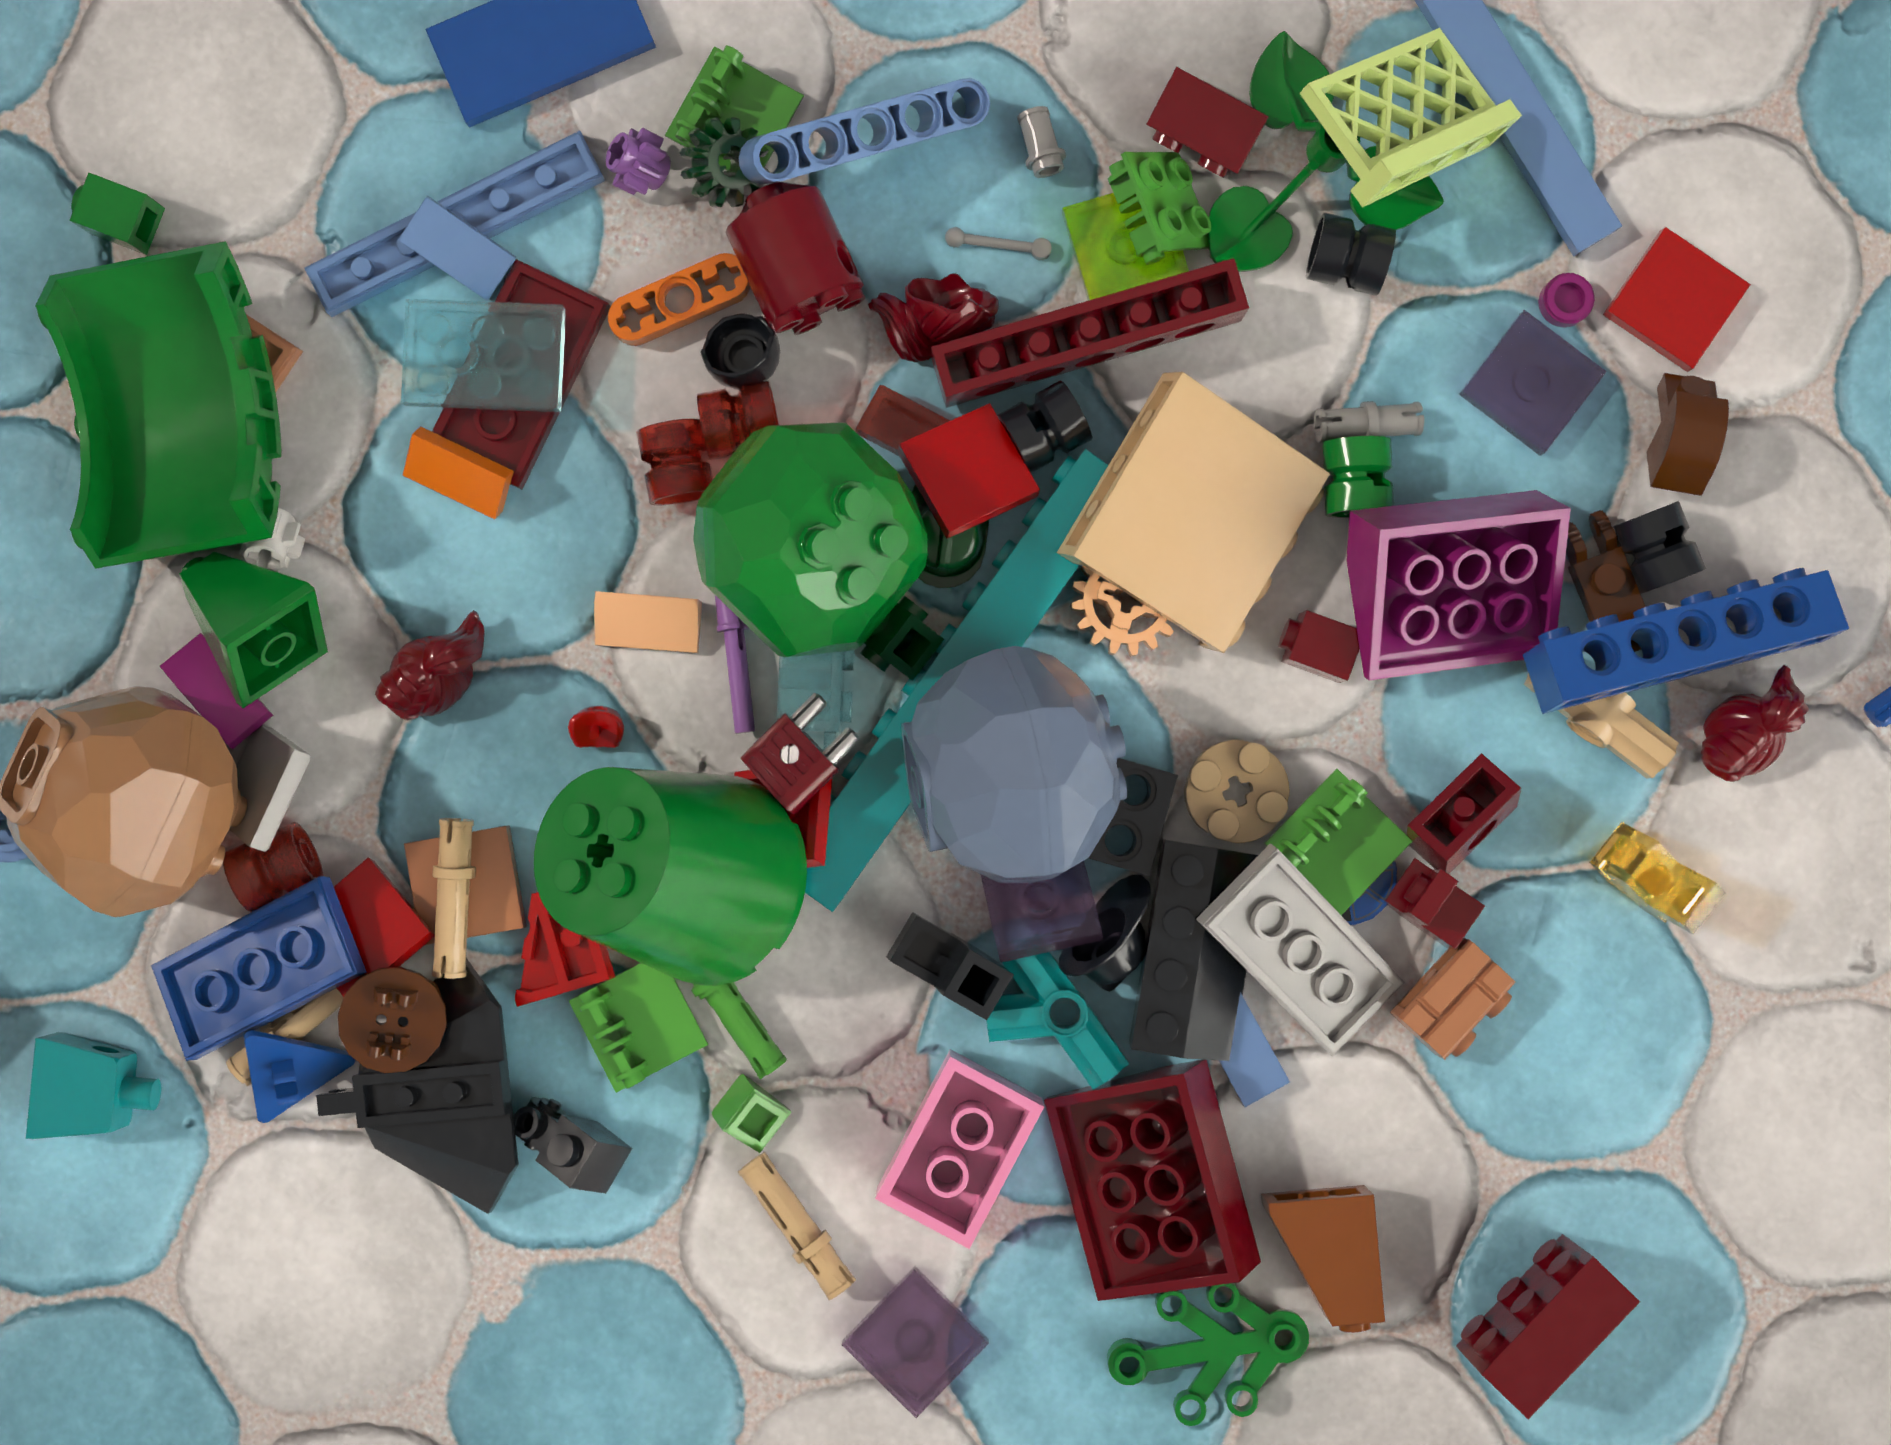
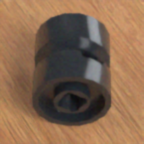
M1324 212L1318 223L1311 246L1306 279L1334 286L1344 277L1346 278L1348 288L1377 296L1381 291L1390 266L1396 230L1376 224H1367L1358 231L1355 229L1351 218Z
M1061 380L1036 393L1034 404L1028 405L1020 402L997 415L1030 473L1053 462L1056 450L1060 449L1065 453H1069L1093 438L1079 404L1069 388ZM1043 425L1045 430L1036 432V429Z
M1679 501L1613 526L1623 552L1632 554L1635 558L1630 566V570L1640 594L1706 569L1696 542L1688 541L1684 537V534L1690 527Z

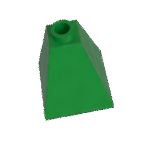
M213 552L205 558H193L186 563L181 573H179L190 608L236 703L242 709L328 652L315 588L308 582L217 552Z

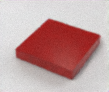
M1664 227L1652 241L1603 315L1686 372L1694 369L1751 284L1667 227Z
M990 403L898 445L897 452L946 539L1036 498L1040 492V488Z
M369 857L334 886L367 973L378 968L400 967L435 936L377 863ZM359 977L337 987V990L343 997Z

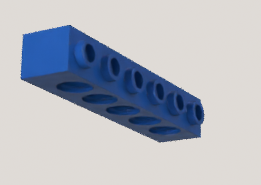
M1797 568L1773 577V584L1760 587L1758 579L1749 580L1726 589L1728 595L1714 598L1711 591H1705L1682 599L1680 601L1681 607L1667 610L1664 603H1657L1633 612V619L1619 622L1617 615L1614 614L1587 623V630L1571 634L1569 626L1545 632L1538 636L1540 643L1523 654L1541 712L1545 714L1824 642L1849 629L1828 570L1806 575L1804 568ZM1773 606L1780 612L1782 620L1774 613ZM1726 617L1733 622L1736 633L1729 628ZM1679 629L1683 630L1688 636L1689 645L1681 639ZM1631 640L1640 646L1643 658L1633 651ZM1583 651L1593 658L1595 670L1586 665L1583 659Z

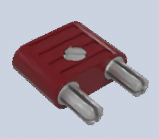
M813 693L791 716L784 713L740 757L771 794L793 815H796L840 771L836 764L860 741L858 734L854 730L846 728L823 751L805 732L804 728L827 706L825 699L817 693Z

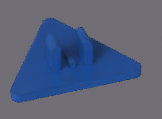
M254 1030L244 1034L257 1118L261 1123L271 1121L355 1063V1059L348 1054L347 1050Z

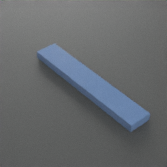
M1415 0L1433 30L1438 28L1442 30L1494 104L1498 105L1510 99L1522 116L1500 136V139L1573 257L1621 228L1622 224L1484 2L1482 0Z
M578 131L437 202L487 237L492 238L606 180L581 131ZM415 213L304 268L328 315L334 317L435 266L398 241Z

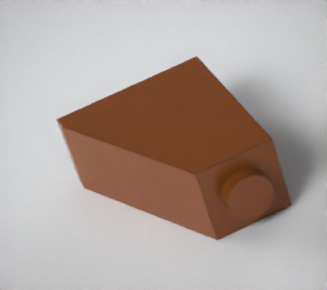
M1364 1185L1262 1193L1261 1200L1264 1209L1332 1327L1339 1326L1340 1331L1355 1333L1371 1329L1370 1323L1385 1322L1374 1194Z

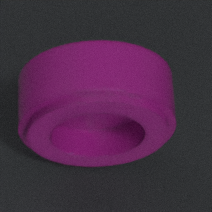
M1562 273L1555 276L1542 288L1538 300L1539 309L1542 316L1550 324L1563 328L1571 327L1581 322L1590 314L1594 306L1595 295L1591 284L1584 277L1575 273Z

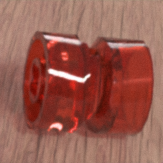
M769 380L741 386L736 395H731L726 389L697 394L700 424L710 460L731 457L753 432L769 425H779Z
M678 419L648 425L639 429L636 434L641 460L651 465V470L644 475L649 503L662 506L700 500L702 493L713 480L711 464L703 461L701 455L708 450L703 421L700 419Z
M296 822L278 828L271 846L266 852L249 847L244 843L226 851L223 861L227 881L234 895L249 912H253L283 896V889L289 893L315 878L323 876L322 864L314 844L306 831Z

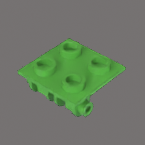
M726 45L722 51L714 46L669 126L665 137L683 147H695L688 133L695 128L705 131L706 120L715 117L723 124L727 118H738L741 123V131L746 128H754L758 131L757 136L788 127L804 95L742 62L744 56L735 48ZM764 144L769 151L766 156L760 157V163L765 167L774 149ZM720 154L719 166H726L725 170L729 171L730 159L724 160L723 157L726 154Z
M1124 152L1121 154L1123 160L1109 166L1111 176L1108 178V182L1111 185L1117 203L1122 204L1119 207L1120 213L1127 214L1142 208L1141 212L1130 217L1124 223L1126 228L1140 226L1129 234L1137 257H1143L1146 265L1164 259L1166 257L1164 252L1209 249L1208 233L1211 231V222L1206 211L1198 203L1191 185L1193 181L1191 170L1179 153Z
M1336 768L1264 844L1267 846L1272 844L1278 848L1342 916L1413 841L1366 797L1368 792L1354 779L1349 780Z
M642 963L569 1000L616 1093L640 1083L649 1075L708 1045L675 978Z

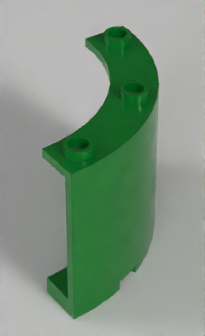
M226 241L50 275L35 305L42 325L48 329L54 341L74 402L76 413L74 426L80 440L81 473L78 502L70 531L75 544L80 549H83L95 569L272 538L281 485L277 481H272V459L282 457L277 397L263 335L253 337L244 310L245 306L252 304V300Z

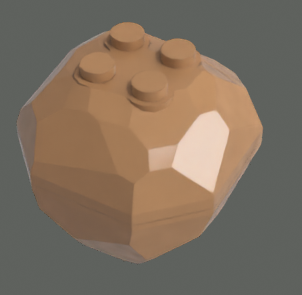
M134 686L62 705L53 710L39 707L30 717L0 782V811L7 817V825L14 842L44 875L93 911L112 917H122L172 904L190 890L200 877L202 878L207 874H216L222 866L225 857V847L221 843L230 826L236 827L240 824L247 809V799L241 796L238 790L237 768L234 759L217 728L172 694L151 687Z

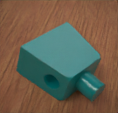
M62 1032L35 1038L26 1139L101 1134L119 1130L130 1124L132 1109L154 1111L158 1107L162 1091L161 1082L159 1079L136 1077L138 1057L134 1051Z

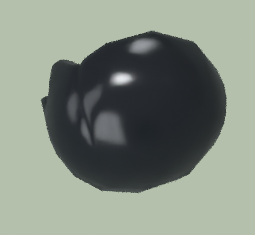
M741 313L723 317L708 331L700 353L707 371L717 382L723 386L741 391L759 387L774 374L779 364L780 345L775 331L768 326L763 316L754 317L753 315Z

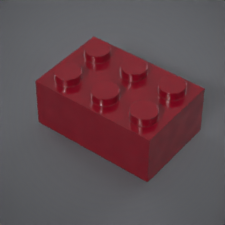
M1563 1234L1557 1240L1551 1239L1545 1242L1536 1251L1533 1257L1534 1264L1521 1278H1512L1500 1289L1497 1295L1498 1302L1484 1316L1478 1315L1467 1323L1461 1332L1462 1340L1456 1345L1480 1374L1528 1420L1640 1303L1594 1256Z

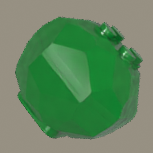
M847 423L769 425L753 432L737 448L705 489L696 507L693 541L702 583L778 656L788 658L858 649L914 584L926 565L928 555L927 532L914 495L899 473Z

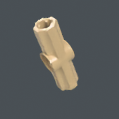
M1528 673L1524 685L1535 693ZM1627 693L1558 710L1568 718L1566 720L1567 725L1578 736L1597 747H1606L1646 779L1654 778L1658 772L1669 764L1676 754V747L1679 743L1635 710L1636 703Z

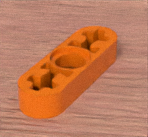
M721 253L619 297L609 309L608 323L615 336L621 342L631 346L642 345L742 301L747 296L750 285L737 256L730 253ZM727 267L731 274L740 272L741 275L734 279L736 288L726 291L723 285L708 289L712 300L704 303L702 291L694 279L702 276L705 285L708 286L720 279L718 271L722 268ZM678 286L687 287L694 293V303L684 313H674L666 307L665 301L668 292ZM655 297L659 311L666 319L658 323L653 313L640 320L641 329L637 332H632L628 326L620 328V324L626 320L625 311L633 308L638 315L653 310L647 301Z

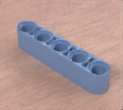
M964 78L756 136L748 140L741 148L739 166L743 175L751 182L759 185L771 184L979 124L988 115L990 108L989 94L979 81L972 78ZM955 92H958L963 97L966 104L963 117H959L952 107V99ZM908 105L913 106L919 114L920 123L916 131H913L905 120V111ZM861 118L866 119L873 129V138L869 145L863 143L857 133L858 122ZM813 131L818 132L826 144L825 154L821 159L816 158L809 148V137ZM764 144L773 148L778 157L777 168L773 173L767 172L760 163L759 154Z

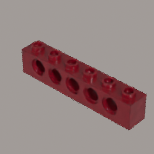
M1232 258L932 346L931 359L945 407L948 408L1241 322L1249 309V305L1235 259Z

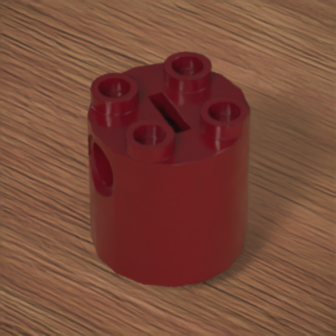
M776 182L754 191L746 198V203L740 215L728 225L725 233L771 329L775 330L776 333L792 329L794 335L803 334L822 323L821 314L837 308L838 312L845 311L865 300V295L861 289L864 285L826 201L817 186Z

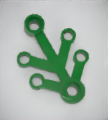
M1234 1283L1207 1286L1206 1296L1213 1309L1222 1313L1232 1311L1254 1329L1232 1333L1188 1302L1181 1290L1157 1293L1155 1306L1159 1315L1166 1321H1179L1203 1339L1146 1349L1135 1339H1119L1108 1350L1107 1365L1111 1376L1117 1382L1123 1385H1135L1144 1380L1149 1371L1206 1362L1188 1389L1179 1392L1173 1401V1408L1177 1419L1184 1425L1195 1426L1204 1420L1207 1412L1205 1402L1237 1356L1257 1353L1241 1380L1230 1383L1224 1394L1229 1410L1236 1416L1246 1417L1256 1410L1258 1406L1257 1393L1278 1363L1293 1362L1299 1359L1306 1351L1309 1344V1331L1303 1319L1297 1313L1287 1309L1266 1312L1239 1293ZM1222 1286L1229 1287L1232 1290L1231 1298L1225 1303H1219L1214 1300V1292ZM1171 1295L1181 1299L1180 1307L1174 1312H1168L1162 1308L1163 1300ZM1283 1329L1290 1330L1292 1332L1291 1341L1284 1346L1277 1345L1274 1341L1276 1333ZM1126 1357H1134L1139 1361V1365L1135 1371L1126 1373L1119 1368L1121 1361ZM1242 1390L1249 1392L1250 1400L1246 1405L1236 1406L1232 1403V1398L1236 1392ZM1186 1400H1195L1199 1403V1408L1195 1414L1185 1415L1180 1411L1181 1405Z

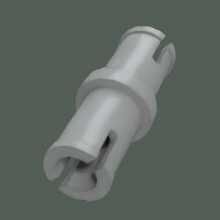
M1374 401L1362 402L1360 407L1317 409L1314 415V429L1321 428V431L1316 432L1315 437L1317 442L1320 443L1331 439L1352 436H1419L1424 428V415L1416 416V413H1421L1423 408L1420 402L1377 406Z

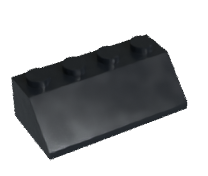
M1162 839L1145 941L1146 953L1142 960L1129 1038L1132 1050L1186 1059L1229 1061L1240 992L1243 996L1247 971L1196 919L1258 855Z

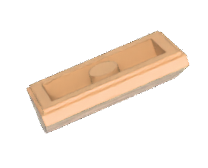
M595 591V645L698 653L702 602L699 599Z

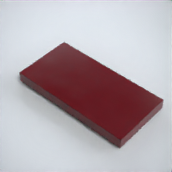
M515 259L432 432L513 470L510 485L523 490L611 307L609 303Z

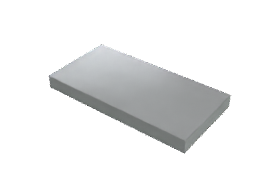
M1269 844L1196 919L1332 1057L1405 983L1279 849L1272 844Z

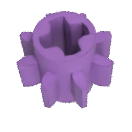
M643 127L639 132L631 128L629 134L619 133L611 142L606 154L607 168L617 174L613 185L632 195H635L636 192L645 195L648 188L651 190L658 189L667 178L671 165L667 152L660 149L664 138Z

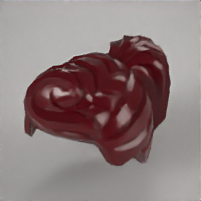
M957 273L949 274L941 280L928 278L913 279L905 287L906 303L888 293H880L877 298H873L868 303L869 309L875 311L881 317L888 340L900 358L914 363L929 360L931 358L932 346L992 328L999 308V301L995 295L985 291V289L971 288Z
M474 610L470 612L460 627L452 633L442 636H426L406 643L393 657L389 671L380 676L381 682L375 692L378 701L404 720H414L419 716L437 715L451 708L469 688L473 678L472 664L482 657L485 633L478 612Z
M1783 665L1778 670L1771 688L1763 697L1754 694H1736L1727 698L1708 715L1703 725L1706 739L1702 742L1701 761L1712 774L1725 781L1735 782L1740 780L1741 777L1754 775L1765 770L1782 753L1786 742V733L1799 730L1801 725L1805 723V714L1809 708L1804 702L1805 695L1795 685L1790 675L1791 669L1788 666Z

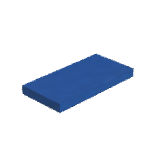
M492 0L425 29L465 123L469 128L656 48L636 0Z
M325 876L315 878L151 965L186 1061L198 1060L239 1039L246 1032L256 1030L367 973L330 877Z

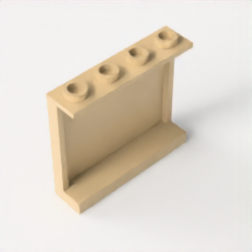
M1184 372L1163 373L1057 553L1073 564L1089 568L1200 640L1199 645L1203 648L1225 653L1227 648L1234 645L1241 637L1245 629L1244 619L1253 604L1262 599L1267 593L1272 581L1270 575L1280 558L1285 557L1294 547L1298 538L1296 531L1304 517L1312 512L1320 503L1324 495V488L1322 487L1330 473Z

